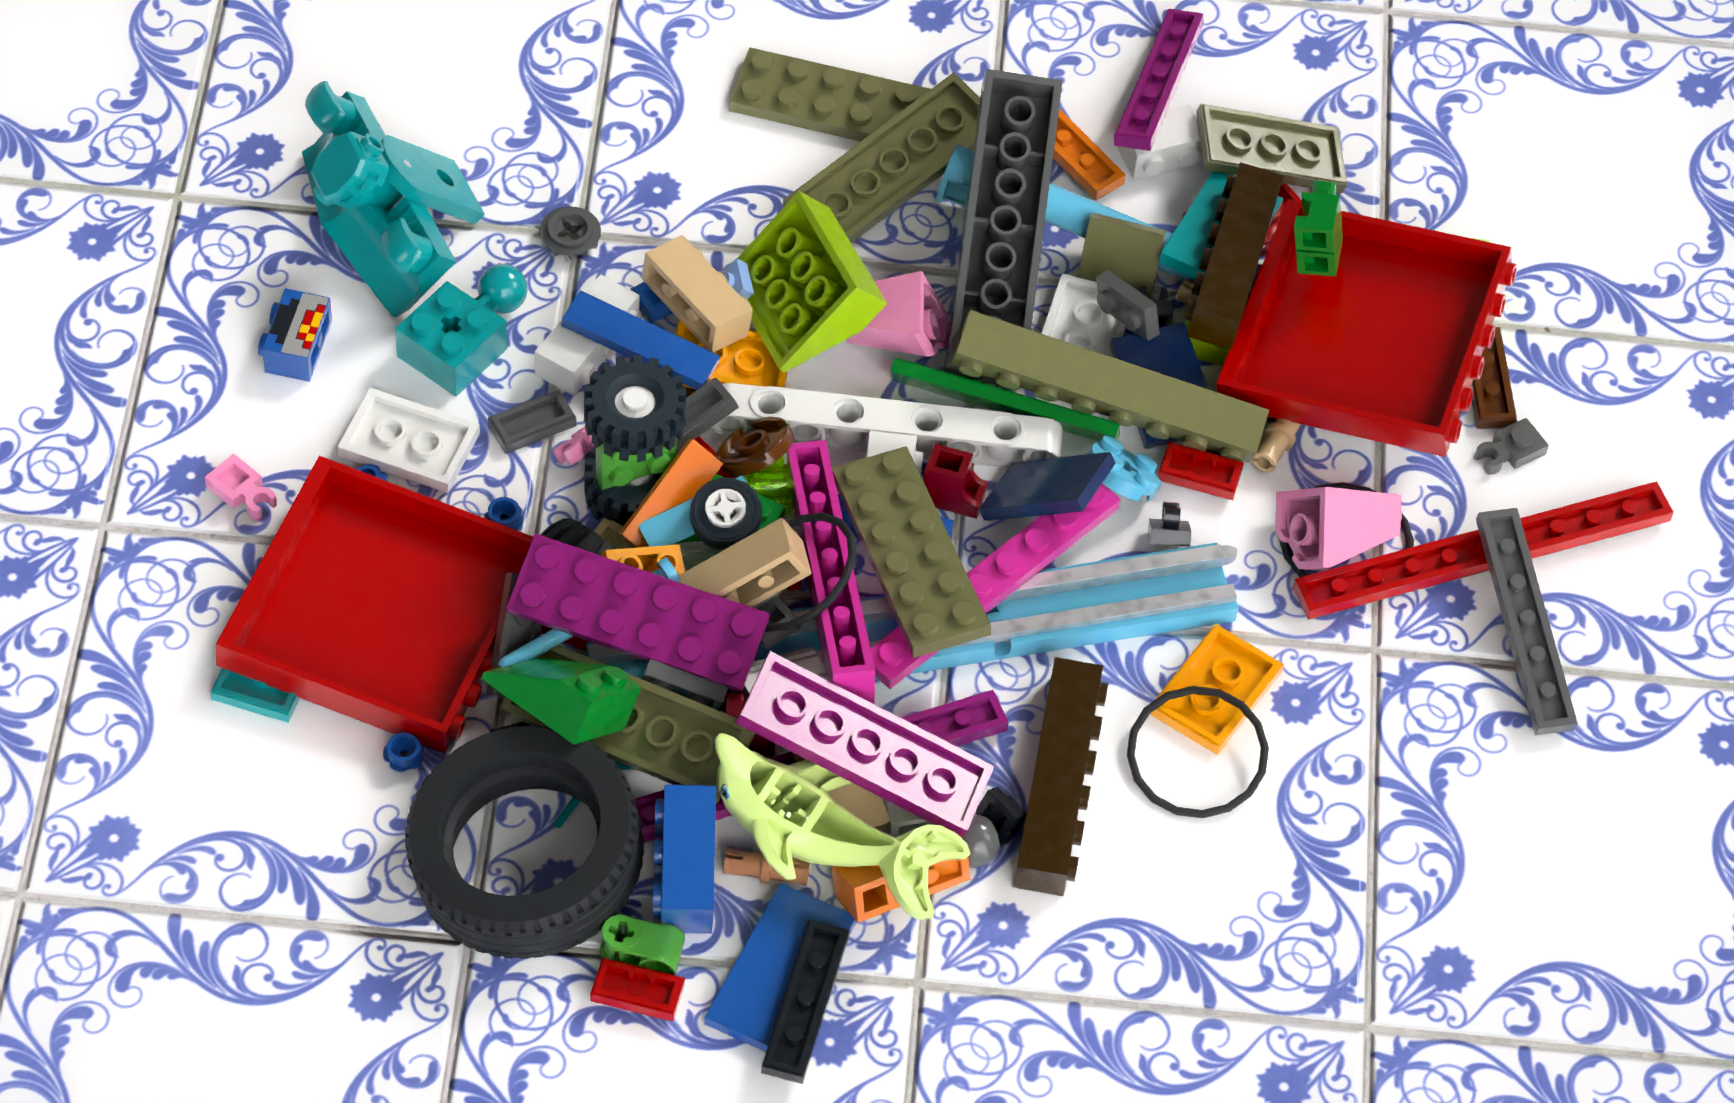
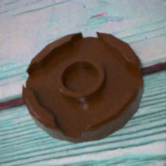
M780 417L760 418L750 423L753 428L746 432H743L740 428L731 433L722 442L717 451V458L723 463L721 466L722 470L728 476L740 477L763 470L779 460L793 443V432L786 421Z

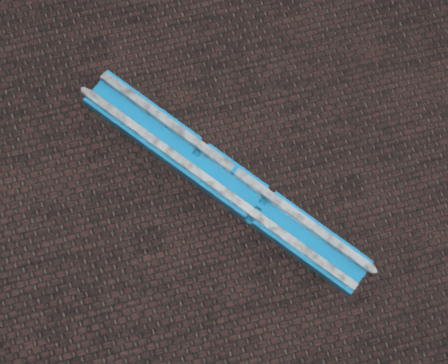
M1216 542L1041 570L986 613L991 624V635L939 650L910 674L1215 625V623L1234 622L1238 613L1237 594L1234 585L1227 583L1222 566L1236 560L1238 549L1230 545L1221 546ZM885 595L860 599L870 648L899 626ZM813 607L794 609L791 611L794 613L796 617H800L810 612L813 609ZM815 618L800 625L801 628L768 649L760 644L754 662L766 659L770 651L777 655H782L812 646L824 666ZM586 642L587 657L606 665L618 667L626 673L642 679L648 661L593 642ZM729 689L727 693H738Z

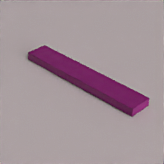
M1176 9L1167 10L1115 131L1114 146L1151 151L1203 27L1204 14Z

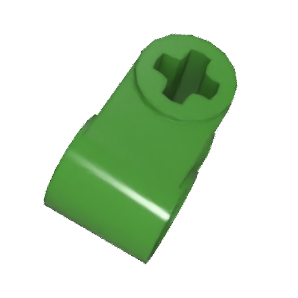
M615 915L606 920L602 927L603 942L600 945L601 959L603 957L676 975L685 942V934L677 927L669 924H657L631 918L627 915ZM622 926H625V934L621 933ZM615 951H619L618 958H615Z

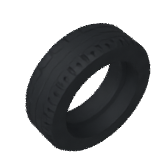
M542 726L511 727L493 731L468 741L441 760V763L432 769L431 773L422 782V786L415 794L416 798L411 803L410 813L407 816L408 825L405 828V848L409 867L421 899L424 901L428 913L437 924H440L443 931L456 941L463 942L464 946L474 948L481 953H489L491 956H503L510 959H528L557 954L560 951H566L576 945H580L588 938L598 934L606 920L620 913L619 910L629 901V896L633 894L635 884L640 877L643 865L644 838L634 796L624 773L616 762L609 759V755L605 751L600 750L594 743L585 741L573 745L551 728ZM546 789L568 794L589 807L596 822V843L585 862L571 876L551 888L520 896L497 895L470 885L461 877L457 870L453 848L461 830L476 812L501 796L521 790Z

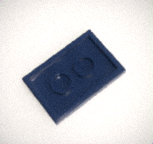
M1185 322L1159 328L1160 335L1149 341H1146L1136 333L1111 339L1109 345L1114 358L1208 389L1191 339L1186 337L1188 331ZM1137 426L1145 449L1168 444V442L1180 441L1171 437L1168 439L1152 437L1146 433V429Z
M1111 452L1013 462L978 510L984 521L1082 512L1116 462Z

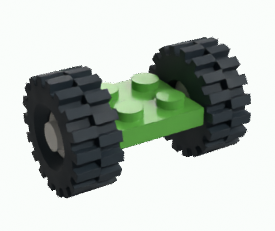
M633 355V362H626L624 356L616 358V366L612 367L609 362L601 365V375L594 371L590 376V384L585 386V430L587 436L592 435L594 446L590 450V458H586L584 494L587 507H592V515L596 520L604 516V518L624 526L679 453L677 450V439L681 440L684 434V426H686V388H683V381L679 374L673 377V368L666 364L662 369L659 368L658 359L651 357L649 363L642 362L641 355Z

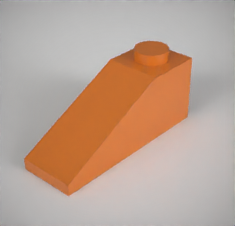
M968 857L962 860H946L929 866V895L971 880ZM879 865L859 867L831 866L835 898L858 923L900 907L891 894Z

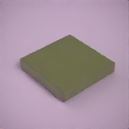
M1091 213L1077 277L1097 282L1096 276L1109 270L1137 291H1139L1141 286H1146V296L1151 299L1159 267L1158 260L1163 249L1167 231Z

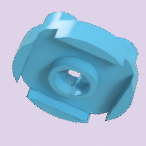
M1103 436L1100 442L1092 445L1087 454L1111 452L1116 462L1103 481L1105 486L1135 501H1139L1143 495L1146 496L1147 502L1154 498L1161 486V481L1155 473L1158 465L1154 460L1141 453L1135 456L1123 449V445L1110 436Z

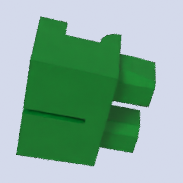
M1313 181L1310 193L1301 192L1303 216H1296L1294 225L1297 272L1299 274L1336 277L1343 241L1340 195H1336V183Z

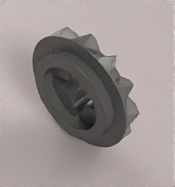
M561 207L551 211L542 220L540 237L543 247L551 249L555 257L563 254L567 255L571 260L574 255L581 254L586 257L590 249H597L601 237V226L598 219L591 212L583 208ZM564 228L572 234L577 233V240L572 239L570 236L564 237Z

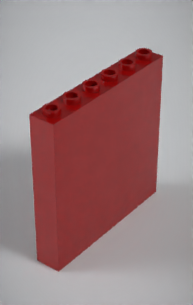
M1287 199L1241 318L1232 350H1229L1216 383L1217 392L1268 409V417L1285 419L1298 424L1446 457L1450 444H1456L1459 440L1462 428V421L1459 420L1461 412H1468L1473 397V389L1470 388L1473 379L1479 380L1484 366V357H1481L1484 348L1490 349L1495 335V326L1493 325L1495 316L1501 318L1504 312L1506 295L1503 293L1506 286L1512 287L1516 277L1517 264L1512 263V247L1341 211L1343 241L1336 277L1299 274L1297 272L1294 225L1296 216H1303L1302 202Z
M319 455L215 644L216 666L266 683V685L283 692L295 693L299 698L392 734L402 732L413 734L423 746L445 754L451 740L458 741L463 733L466 724V718L463 716L467 708L474 709L479 701L483 686L480 685L481 678L485 671L491 670L505 575L510 572L520 574L533 536Z

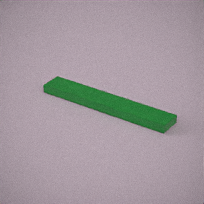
M894 358L890 369L893 381L994 411L1053 419L1060 423L1063 431L1100 442L1103 436H1110L1118 441L1120 436V425L1118 422L911 361Z

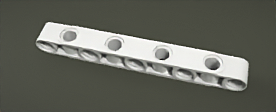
M725 383L722 385L735 399L739 408L711 427L715 432L729 436L737 429L741 428L743 432H746L753 428L750 423L754 420L770 416L780 417L791 428L793 443L826 440L828 448L867 452L870 430L917 435L916 451L923 452V459L930 458L936 443L973 453L972 463L995 467H1009L1013 462L1060 457L1063 431L1059 422L1043 417L736 383Z

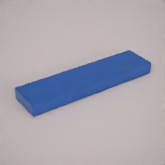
M581 290L562 318L561 326L632 360L633 355H641L642 362L649 363L651 357L658 359L659 368L662 369L666 364L673 368V377L679 374L683 384L696 390L709 381L719 364V355Z

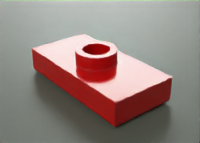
M1168 442L1159 468L1158 477L1162 482L1233 501L1244 462Z
M602 957L590 993V1001L674 1022L685 987V978Z

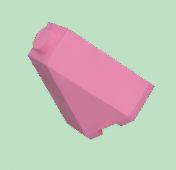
M922 271L877 280L874 282L888 304L861 332L846 339L849 344L928 357L937 354L938 350L947 347L949 315Z
M1332 487L1276 492L1275 532L1281 542L1290 545L1294 552L1292 560L1298 569L1331 568L1400 535L1402 519L1401 495Z

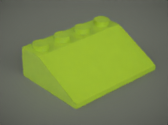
M800 191L793 196L737 257V259L747 263L754 294L747 299L753 309L751 321L778 369L784 373L861 332L888 304L831 209Z

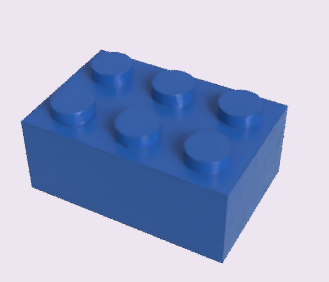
M665 785L664 799H656L655 837H663V840H655L654 878H662V881H654L653 919H661V923L675 926L683 933L712 934L716 786Z

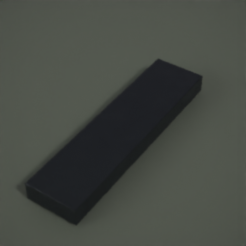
M808 920L761 1066L762 1074L799 1084L804 1083L848 943L850 930Z

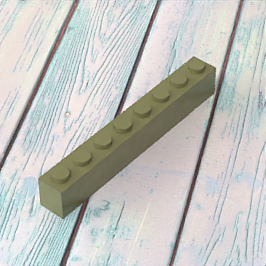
M972 310L969 311L964 320L951 361L952 365L958 366L959 370L966 375L973 377L985 375L997 379L996 382L1005 388L1019 389L1021 387L1033 391L1034 396L1048 402L1060 400L1072 404L1071 408L1087 414L1096 412L1108 416L1109 420L1118 422L1120 426L1129 427L1132 424L1144 428L1146 433L1152 437L1159 439L1171 437L1183 441V445L1201 451H1206L1207 449L1221 454L1220 456L1249 463L1258 451L1269 413L1268 409Z

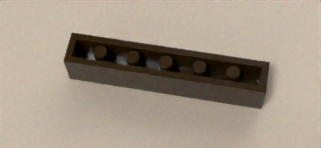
M1242 162L1239 164L1236 177L1228 175L1222 197L1228 198V200L1220 199L1214 221L1221 222V225L1213 222L1207 245L1214 248L1205 247L1199 267L1200 270L1206 271V274L1198 271L1191 293L1197 295L1198 298L1190 296L1184 315L1185 320L1191 321L1186 337L1232 350L1284 175Z
M1059 657L1054 658L1014 888L1064 896L1066 881L1075 882L1079 857L1071 856L1072 845L1081 846L1085 821L1077 820L1078 810L1087 811L1091 786L1083 785L1084 775L1093 776L1097 751L1089 750L1090 740L1099 741L1103 717L1095 715L1096 705L1105 707L1109 684L1108 682L1101 681L1103 665Z

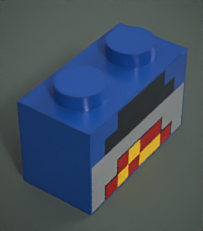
M285 288L280 302H274L269 318L271 326L269 332H263L260 337L258 355L263 356L265 373L310 382L332 323L330 297Z

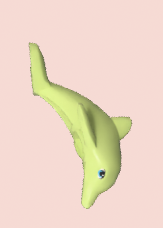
M719 733L715 738V750L720 760L716 785L723 803L737 823L754 836V840L767 863L785 880L796 879L792 857L805 862L828 866L859 867L879 865L891 894L907 914L917 920L933 918L934 908L928 890V868L938 862L962 860L970 855L967 843L958 834L941 825L927 824L896 838L855 817L827 793L830 790L852 784V782L809 760L786 765L767 758L758 752L749 750L733 736Z

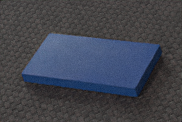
M780 883L705 1015L704 1025L766 1052L808 920L848 929L850 934L856 925V920L850 913Z

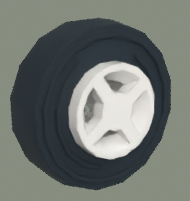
M718 478L707 482L696 492L690 504V522L696 536L706 545L718 550H725L759 530L762 524V504L756 491L746 482L735 478Z

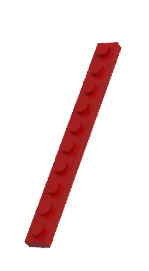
M1656 481L1520 519L1530 555L1533 559L1669 522L1674 511ZM1474 530L1294 579L1292 588L1309 620L1489 571L1479 531Z

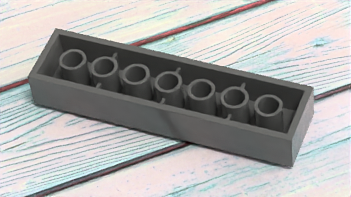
M986 69L981 87L945 359V372L972 380L997 383V379L985 375L980 377L966 375L959 370L958 366L951 364L964 320L970 310L1031 330L1063 80Z

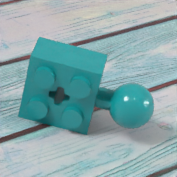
M508 264L494 265L488 268L480 277L478 283L479 296L475 299L449 281H446L395 328L397 357L457 397L507 350V321L496 313H511L524 303L528 292L527 281L524 275L514 266Z

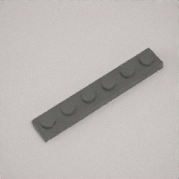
M1509 508L1479 512L1476 517V524L1535 736L1573 731L1578 722L1518 509Z

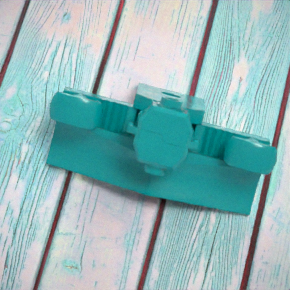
M321 81L307 95L305 107L310 118L323 134L314 144L302 151L320 223L389 314L397 318L411 309L457 262L426 207L476 224L485 213L455 160L393 136L385 135L364 97L346 91L341 97L334 94L328 81Z

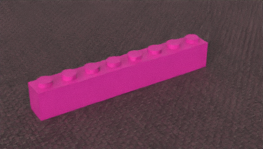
M826 440L792 443L786 452L787 482L794 517L805 514L826 513L843 519ZM825 521L807 522L796 526L798 536L804 542L811 575L807 576V582L813 608L830 594L841 578L848 558L847 538L838 526ZM853 569L849 581L836 600L815 617L827 680L875 704V668Z

